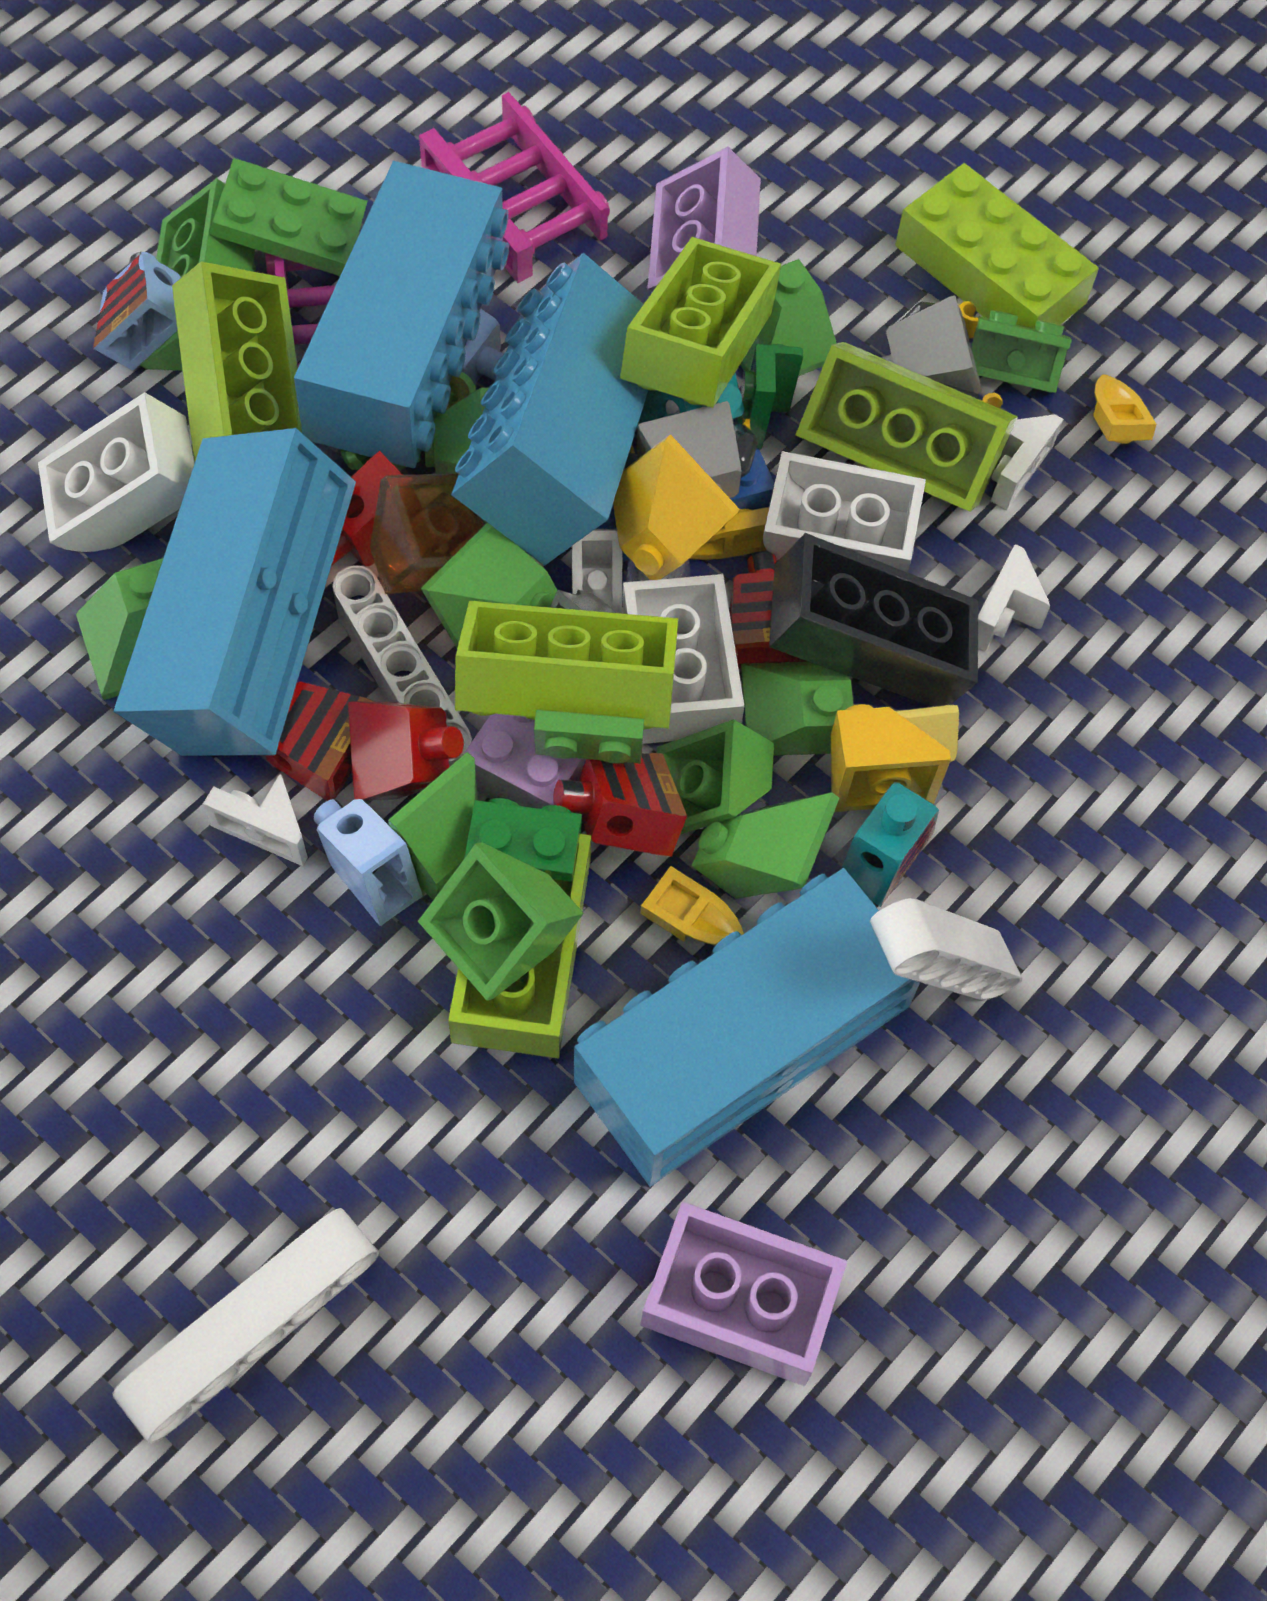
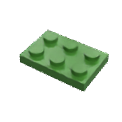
M233 158L212 222L210 235L341 276L357 241L367 201Z

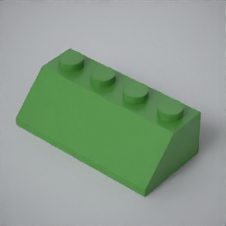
M217 178L162 220L156 259L177 272L181 278L201 261L255 272V263H253L255 249L210 235L212 222L225 185L224 182ZM178 331L144 360L140 366L152 370L183 371Z

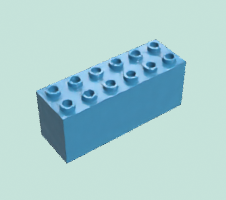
M393 160L294 376L302 433L310 441L373 457L377 452L381 451L390 462L415 468L422 451H429L435 434V423L433 422L437 413H445L449 403L451 392L449 384L452 376L459 377L463 370L467 340L474 341L480 325V308L482 304H490L495 287L496 270L502 271L507 262L509 243L503 242V236L507 228L509 212L503 209L501 187Z
M582 253L570 265L564 262L561 263L549 276L546 286L540 291L535 288L531 289L517 307V312L520 313L519 320L513 325L505 338V342L509 346L493 369V373L497 377L494 384L486 391L481 400V405L485 408L482 416L477 419L469 431L468 438L472 442L455 467V472L459 475L451 493L453 497L544 566L608 520L648 390L639 387L637 384L620 379L627 327L644 304L585 253Z
M297 428L202 439L113 711L181 756L276 754L356 484L355 480Z
M842 868L829 878L825 874L813 878L802 888L800 897L786 906L782 902L774 904L760 915L756 921L758 925L743 935L738 931L727 935L713 948V955L698 965L695 961L685 963L672 973L668 979L669 984L654 994L649 990L638 994L623 1008L624 1014L609 1024L599 1021L587 1028L578 1037L577 1042L579 1044L574 1046V1083L650 1187L910 1007L920 982L893 973L870 923L871 917L879 910L845 868Z

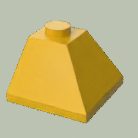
M671 434L623 470L613 502L619 548L649 580L662 579L683 565L740 510Z
M859 704L837 711L831 732V789L840 799L834 812L874 809L894 782L902 784L934 805L951 761L949 749L890 707L873 708L870 705Z

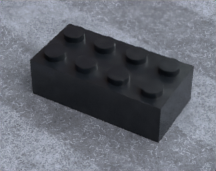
M804 533L776 562L774 567L769 647L932 707L951 705L978 683V600Z

